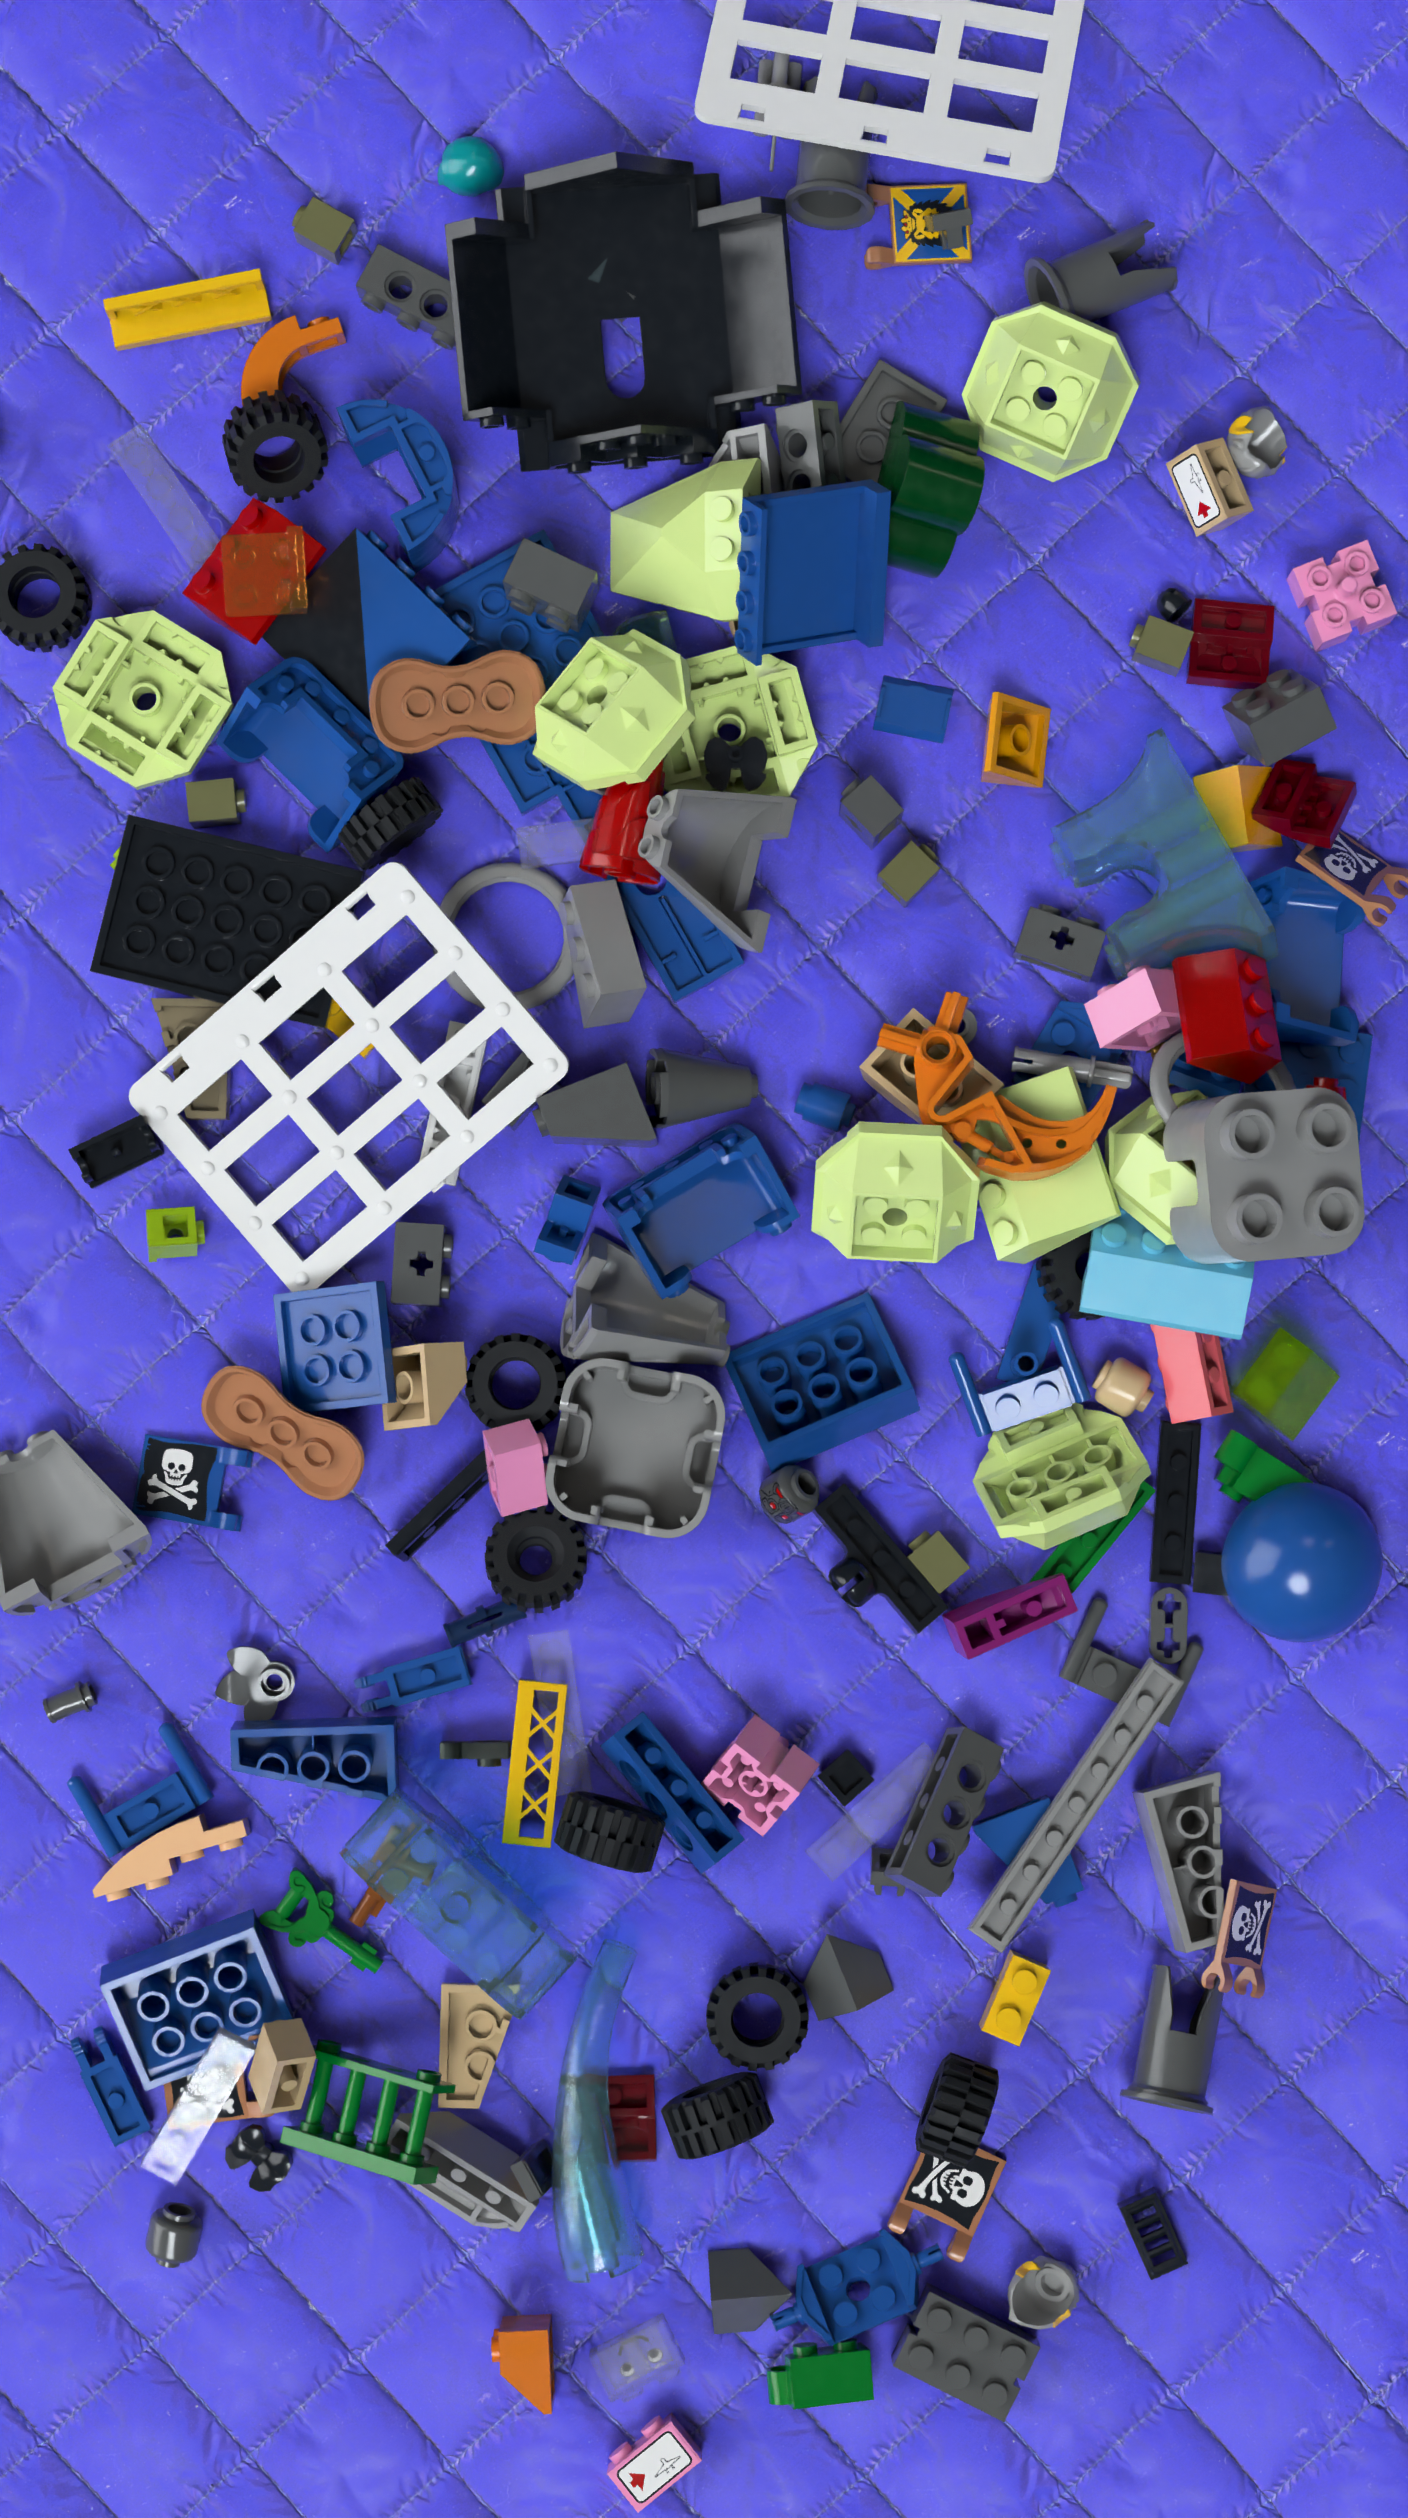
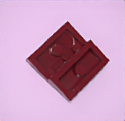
M1195 598L1191 631L1194 634L1189 644L1186 684L1245 690L1255 689L1267 682L1270 648L1273 641L1275 606Z
M1281 759L1276 762L1252 811V819L1289 838L1331 849L1357 794L1356 782L1318 776L1316 764Z
M654 2074L573 2077L575 2164L657 2161Z

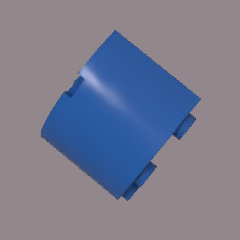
M358 400L336 407L345 435L362 468L398 451L415 483L422 500L391 514L390 517L399 533L397 538L415 572L420 571L429 565L446 547L458 519V486L450 455L444 441L436 429L423 416L410 408L406 409L399 405L388 403L387 400Z

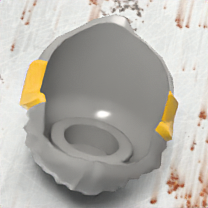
M1267 406L1251 408L1247 412H1243L1231 424L1226 443L1236 469L1242 475L1256 479L1275 475L1277 470L1285 463V456H1281V454L1286 450L1287 443L1284 432L1274 417L1272 409Z
M1038 2256L1033 2261L1023 2263L1015 2271V2275L1008 2286L1009 2320L1021 2326L1040 2330L1051 2327L1055 2328L1063 2320L1070 2317L1071 2311L1077 2307L1076 2303L1079 2302L1078 2278L1073 2267L1067 2265L1064 2261L1044 2256Z

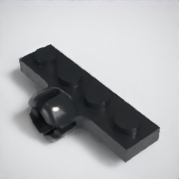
M845 1484L841 1485L813 1509L814 1515L840 1544L845 1553L843 1559L829 1571L828 1578L831 1585L836 1591L852 1578L857 1582L841 1596L849 1605L861 1607L873 1596L879 1594L888 1601L915 1635L919 1634L949 1608Z

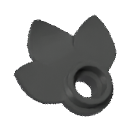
M239 1646L228 1650L227 1657L234 1670L221 1680L215 1691L216 1696L229 1703L243 1705L245 1721L271 1719L276 1712L278 1702L286 1699L294 1689L295 1675L292 1669L283 1662L270 1661L261 1649L255 1647ZM272 1674H277L282 1678L283 1683L279 1686H273L269 1683L268 1677Z

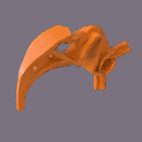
M946 991L935 1026H928L927 1029L922 1031V1034L886 1023L883 1024L879 1032L877 1046L914 1057L918 1109L922 1124L942 1125L949 1134H952L957 1142H968L987 1155L991 1153L1001 1159L1000 1162L980 1156L977 1167L985 1173L1011 1181L1039 1180L1053 1176L1077 1163L1092 1149L1093 1143L1098 1138L1108 1119L1117 1087L1107 1084L1101 1098L1090 1112L1069 1121H1049L1035 1117L1014 1105L1001 1094L995 1097L993 1091L972 1100L946 1115H937L936 1113L974 1067V1057L962 1036L958 1035L969 998L961 996V993L953 991L951 993ZM937 1044L944 1045L950 1050L949 1054L940 1060L929 1057L927 1053L932 1046ZM977 1120L999 1124L1013 1150L1003 1152L994 1146L995 1143L976 1133ZM1026 1139L1032 1141V1145L1028 1148L1022 1145ZM1059 1140H1063L1066 1142V1146L1058 1148L1056 1143Z

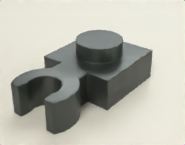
M510 1740L441 1741L439 1743L440 1759H477L478 1767L501 1766V1759L510 1758Z

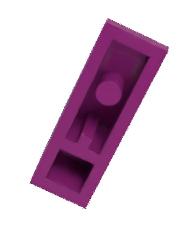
M1059 1573L978 1598L942 1614V1618L955 1651L969 1660L1075 1613L1078 1609L1064 1574Z

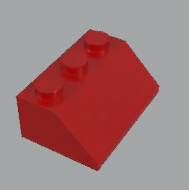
M252 498L223 539L218 542L214 551L200 570L192 577L191 582L182 594L211 620L256 646L327 549L277 510Z
M1236 948L1177 957L1172 961L1187 1064L1251 1084L1282 1061L1265 958Z

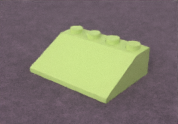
M1070 1066L1003 1088L996 1095L1001 1094L1029 1114L1049 1121H1069L1088 1113L1073 1067ZM977 1120L976 1133L995 1143L994 1146L1003 1152L1013 1150L999 1124ZM1026 1139L1022 1145L1028 1148L1032 1145V1141ZM1059 1140L1056 1143V1146L1058 1148H1064L1066 1146V1142L1063 1140ZM1097 1140L1093 1143L1092 1149L1077 1163L1053 1176L1039 1180L1011 1181L985 1173L980 1169L978 1200L998 1261L1026 1264L1121 1216ZM968 1142L960 1143L962 1150L976 1165L980 1156L1001 1162V1159L991 1153L987 1155Z

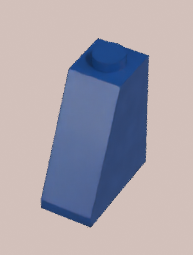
M1044 1795L973 1822L972 1829L1009 1866L1051 1804L1050 1798ZM1071 1853L1068 1854L1040 1896V1899L1045 1904L1053 1902L1055 1907L1064 1906L1078 1899L1076 1893L1084 1890Z

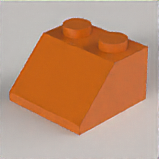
M552 2314L503 2316L500 2328L494 2329V2337H491L492 2362H500V2375L540 2412L552 2414L555 2400Z

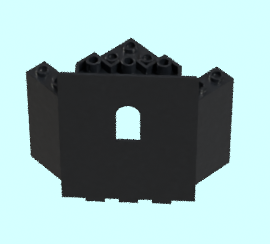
M615 151L524 174L525 183L523 187L495 190L497 220L473 217L445 224L463 421L480 422V428L482 429L503 427L504 423H506L507 430H517L521 472L567 469L568 474H582L592 472L591 467L618 464H624V469L632 470L647 468V462L680 460V465L704 463L703 458L714 457L723 444L722 440L727 431L741 428L740 412L754 411L755 403L763 402V406L766 407L787 404L786 397L802 394L785 199L758 196L722 205L718 173L694 174L693 162ZM628 293H630V294H632V295H634V296H636V297L633 299ZM639 317L645 375L644 386L636 396L620 398L614 395L607 386L600 320Z

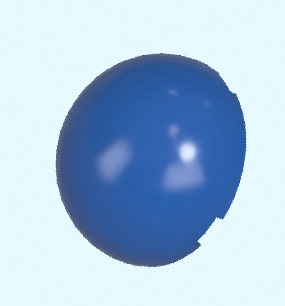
M1311 1482L1281 1485L1255 1502H1250L1233 1522L1224 1542L1221 1559L1224 1587L1231 1603L1241 1617L1251 1626L1270 1637L1283 1641L1302 1643L1330 1638L1354 1624L1373 1601L1380 1584L1383 1568L1380 1539L1372 1520L1363 1508L1345 1493L1323 1484Z

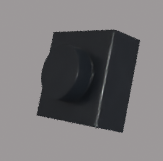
M848 1748L817 1775L844 1807L874 1781V1778Z

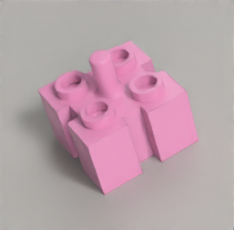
M1368 540L1337 551L1331 561V565L1326 566L1323 557L1293 568L1286 579L1297 607L1301 608L1308 605L1310 615L1304 624L1316 652L1346 641L1353 631L1352 628L1357 626L1360 635L1390 624L1397 615L1386 584L1376 587L1373 577L1378 572L1379 567Z
M755 1714L740 1731L736 1739L730 1743L700 1784L722 1806H725L729 1801L741 1811L737 1817L763 1837L778 1820L782 1812L786 1811L799 1796L820 1764L795 1744L788 1749V1740L780 1736L781 1734Z

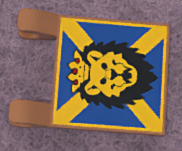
M967 183L907 186L867 185V194L873 198L875 207L889 205L892 248L869 247L864 256L866 269L878 270L893 266L972 263L970 225L962 226L964 247L943 250L939 231L927 232L924 216L968 208Z

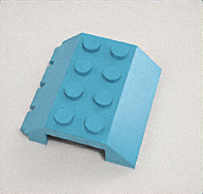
M1120 1206L1121 1216L1092 1230L1089 1257L1082 1282L1079 1312L1241 1340L1252 1288L1255 1261L1224 1264H1201L1192 1261L1179 1250L1176 1244L1166 1245Z

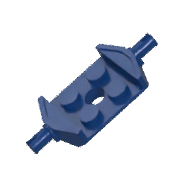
M1061 1000L1031 1048L1032 1050L1060 1055L1071 1052L1078 1057L1091 1059V1055L1096 1056L1095 1060L1117 1063L1124 1051L1122 1049L1100 1048L1084 1006L1085 1003ZM1024 1059L1023 1062L1032 1063L1033 1061ZM1017 1072L1011 1082L1015 1085L1041 1075ZM1078 1082L1088 1111L1102 1085L1091 1084L1089 1088L1086 1087V1083Z
M885 2229L878 2231L880 2236L806 2268L804 2264L798 2265L796 2302L793 2303L792 2307L770 2315L776 2332L800 2321L802 2325L807 2324L825 2343L832 2346L916 2310L919 2300V2275L922 2274L921 2268L944 2260L938 2243L916 2254L914 2252L909 2253ZM858 2281L868 2283L870 2285V2292L864 2300L854 2301L849 2298V2288L852 2284Z

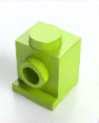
M194 1206L146 1210L149 1262H157V1259L197 1256L198 1245L205 1244L203 1220L196 1221ZM175 1234L181 1236V1237L169 1238L170 1236L175 1235Z

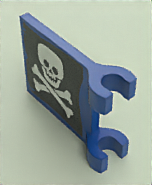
M145 1434L132 1512L137 1515L241 1532L243 1516L220 1512L219 1507L227 1465L252 1468L254 1452Z

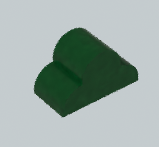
M897 401L877 482L891 491L887 566L929 578H937L943 572L952 554L957 536L965 532L973 519L982 493L985 464L983 458L977 456L979 446V427L977 423L908 402Z

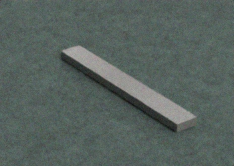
M1148 1658L966 1929L1003 1953L1183 1685V1680L1152 1658Z

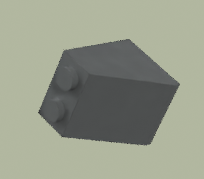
M627 1062L536 1098L539 1108L532 1111L542 1137L550 1135L554 1144L652 1148L658 1145L657 1137Z

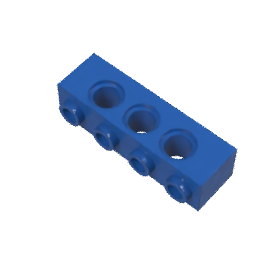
M643 1711L600 1745L648 1808L665 1821L667 1832L701 1874L719 1862L745 1840Z

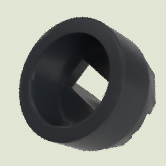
M1168 588L1160 593L1157 599L1159 613L1170 623L1178 620L1192 604V600L1178 588Z

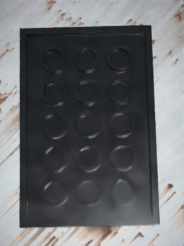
M128 814L90 971L104 976L226 1004L363 883L365 873L364 871ZM357 903L349 909L354 914L356 911ZM274 975L256 992L260 993L267 1000L282 986L275 979ZM323 988L287 1020L327 1029L334 999Z

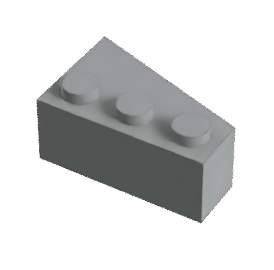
M616 879L572 885L569 887L563 902L559 905V913L562 924L566 926L583 1027L585 1029L629 1022L647 986Z

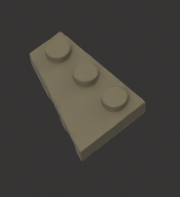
M151 998L161 1025L163 1041L169 1053L224 1005L199 998ZM182 1056L172 1064L175 1080L189 1068ZM231 1069L184 1109L187 1119L230 1120Z

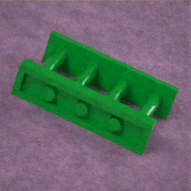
M318 2039L317 2045H312L318 2061L306 2119L301 2120L300 2126H283L280 2143L412 2185L436 2183L439 2167L424 2162L425 2156L421 2154L433 2095L455 2093L456 2085L442 2081V2074L439 2072L418 2069L417 2073L342 2051L341 2043ZM335 2064L351 2069L339 2128L334 2130L333 2133L324 2131L325 2125L321 2122L332 2069ZM368 2074L384 2079L372 2139L368 2140L365 2144L357 2141L358 2135L354 2132L365 2079ZM401 2084L418 2090L405 2151H400V2154L390 2152L391 2145L387 2143Z

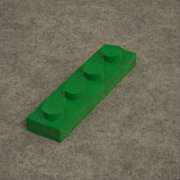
M1143 1481L1128 1515L1058 1544L1028 1583L1063 1573L1072 1594L1156 1490Z

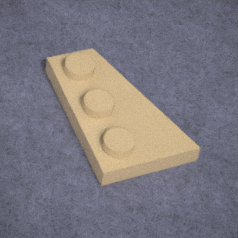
M442 1982L439 2073L442 2074V2081L455 2084L456 2088L455 2093L438 2094V2108L479 2109L523 1984Z

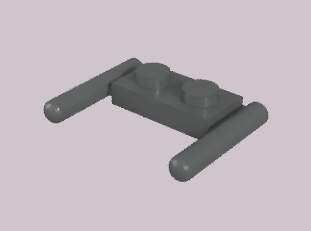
M1095 1598L1091 1603L1059 1677L1119 1703L1141 1669L1090 1646L1108 1607L1106 1600ZM1198 1642L1189 1643L1186 1653L1175 1673L1184 1683L1158 1720L1159 1723L1170 1727L1204 1651L1203 1646Z

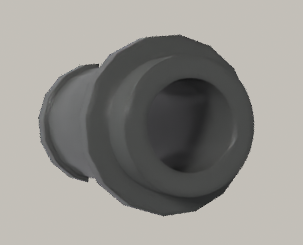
M80 1681L76 1682L75 1687L43 1699L44 1710L52 1723H56L58 1720L82 1710L90 1712L92 1711V1706L98 1704L97 1696L91 1683L86 1682L82 1684Z

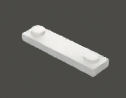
M450 1021L445 1043L467 1024ZM488 1039L439 1081L440 1085L469 1119L472 1116ZM431 1113L428 1119L420 1161L450 1136ZM460 1166L444 1179L446 1185L456 1187Z

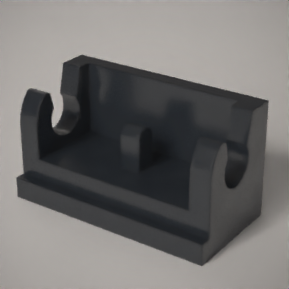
M143 1115L132 1118L68 1149L72 1159L78 1164L82 1172V1179L91 1189L164 1155L152 1128L146 1123Z

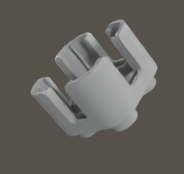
M1326 1088L1238 1093L1187 1102L1177 1108L1168 1119L1163 1135L1166 1161L1193 1160L1196 1167L1197 1204L1174 1207L1170 1210V1227L1173 1239L1179 1250L1192 1261L1201 1264H1224L1331 1255L1344 1251L1358 1238L1363 1227L1365 1213L1357 1122L1351 1106L1340 1094Z
M608 1358L592 1359L575 1368L568 1376L563 1387L559 1406L561 1416L553 1455L549 1457L546 1471V1490L554 1507L564 1516L575 1521L661 1538L679 1537L695 1529L701 1523L708 1510L725 1425V1407L718 1391L708 1381L695 1375L680 1372H663L633 1366L628 1362Z

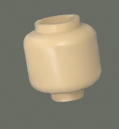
M1122 1357L1117 1358L1114 1362L1107 1360L1091 1386L1096 1389V1401L1122 1417L1130 1416L1135 1409L1142 1413L1154 1395V1392L1148 1389L1151 1383V1375Z

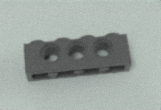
M378 244L356 284L358 295L362 298L361 303L376 313L381 314L385 310L397 317L396 321L401 326L413 332H417L418 328L431 334V339L436 344L445 349L452 350L453 346L456 347L450 281ZM400 285H406L412 289L411 294L404 299L394 298L391 295L392 291ZM436 303L447 307L445 314L440 317H431L426 313L427 309Z
M810 400L775 408L776 432L779 440L784 491L846 483L837 401Z
M965 1726L946 1728L884 1872V1876L923 1897H942V1894L952 1884L954 1879L953 1868L959 1855L966 1850L969 1844L970 1835L968 1833L973 1821L984 1809L986 1802L984 1795L987 1788L1000 1771V1758L1004 1751L1003 1747ZM962 1767L967 1774V1781L964 1786L959 1777ZM947 1804L951 1809L949 1822L944 1818V1808ZM931 1841L935 1846V1856L932 1860L928 1855V1845Z

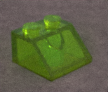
M1279 1327L1272 1331L1231 1387L1230 1396L1293 1442L1340 1376L1314 1351Z

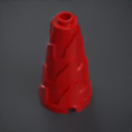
M664 758L645 782L627 784L624 781L606 788L605 794L599 800L591 832L588 835L581 855L579 868L582 871L607 879V875L618 877L617 881L640 885L660 883L661 874L646 859L640 857L638 845L643 838L644 828L648 820L647 807L649 802L656 795L663 797Z

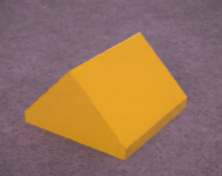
M1001 692L992 693L988 707L981 782L1034 788L1043 787L1050 708Z
M1234 765L1192 778L1202 856L1283 846L1281 834L1252 819V811L1273 770L1272 767Z

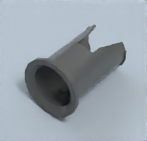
M815 76L811 80L806 81L803 91L815 93L818 77ZM865 81L857 101L875 104L878 98L877 89L868 81ZM864 132L862 139L872 141V133ZM800 141L795 187L788 190L784 198L786 213L800 223L825 230H847L860 227L871 221L875 213V204L873 198L867 194L870 153Z
M1146 219L1137 226L1052 261L1046 262L1040 257H1032L1025 263L1024 279L1030 305L1045 301L1083 319L1094 322L1166 291L1168 293L1173 291L1178 283L1177 267L1132 270L1123 275L1119 274L1116 266L1145 245L1144 234L1155 227L1154 222Z
M1154 1964L1151 1968L1153 1974L1133 2083L1127 2089H1121L1120 2096L1159 2106L1213 2115L1214 2109L1208 2106L1205 2096L1224 1992H1219L1218 1990L1220 1978H1215L1213 1989L1205 1988L1191 2019L1189 2033L1171 2030L1174 2014L1170 1966Z

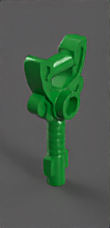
M296 1867L293 1868L289 1876L290 1889L276 1909L268 1910L258 1917L259 1922L270 1929L288 1932L289 1943L294 1947H301L306 1941L314 1943L321 1937H325L329 1942L351 1956L353 1959L350 1963L361 1971L367 1968L375 1974L384 1962L383 1959L376 1955L378 1950L366 1941L360 1944L333 1925L332 1922L335 1917V1911L331 1908L334 1902L333 1894L329 1890H322L317 1893L314 1884L306 1874ZM303 1897L308 1900L306 1915L295 1922L289 1920L288 1918Z

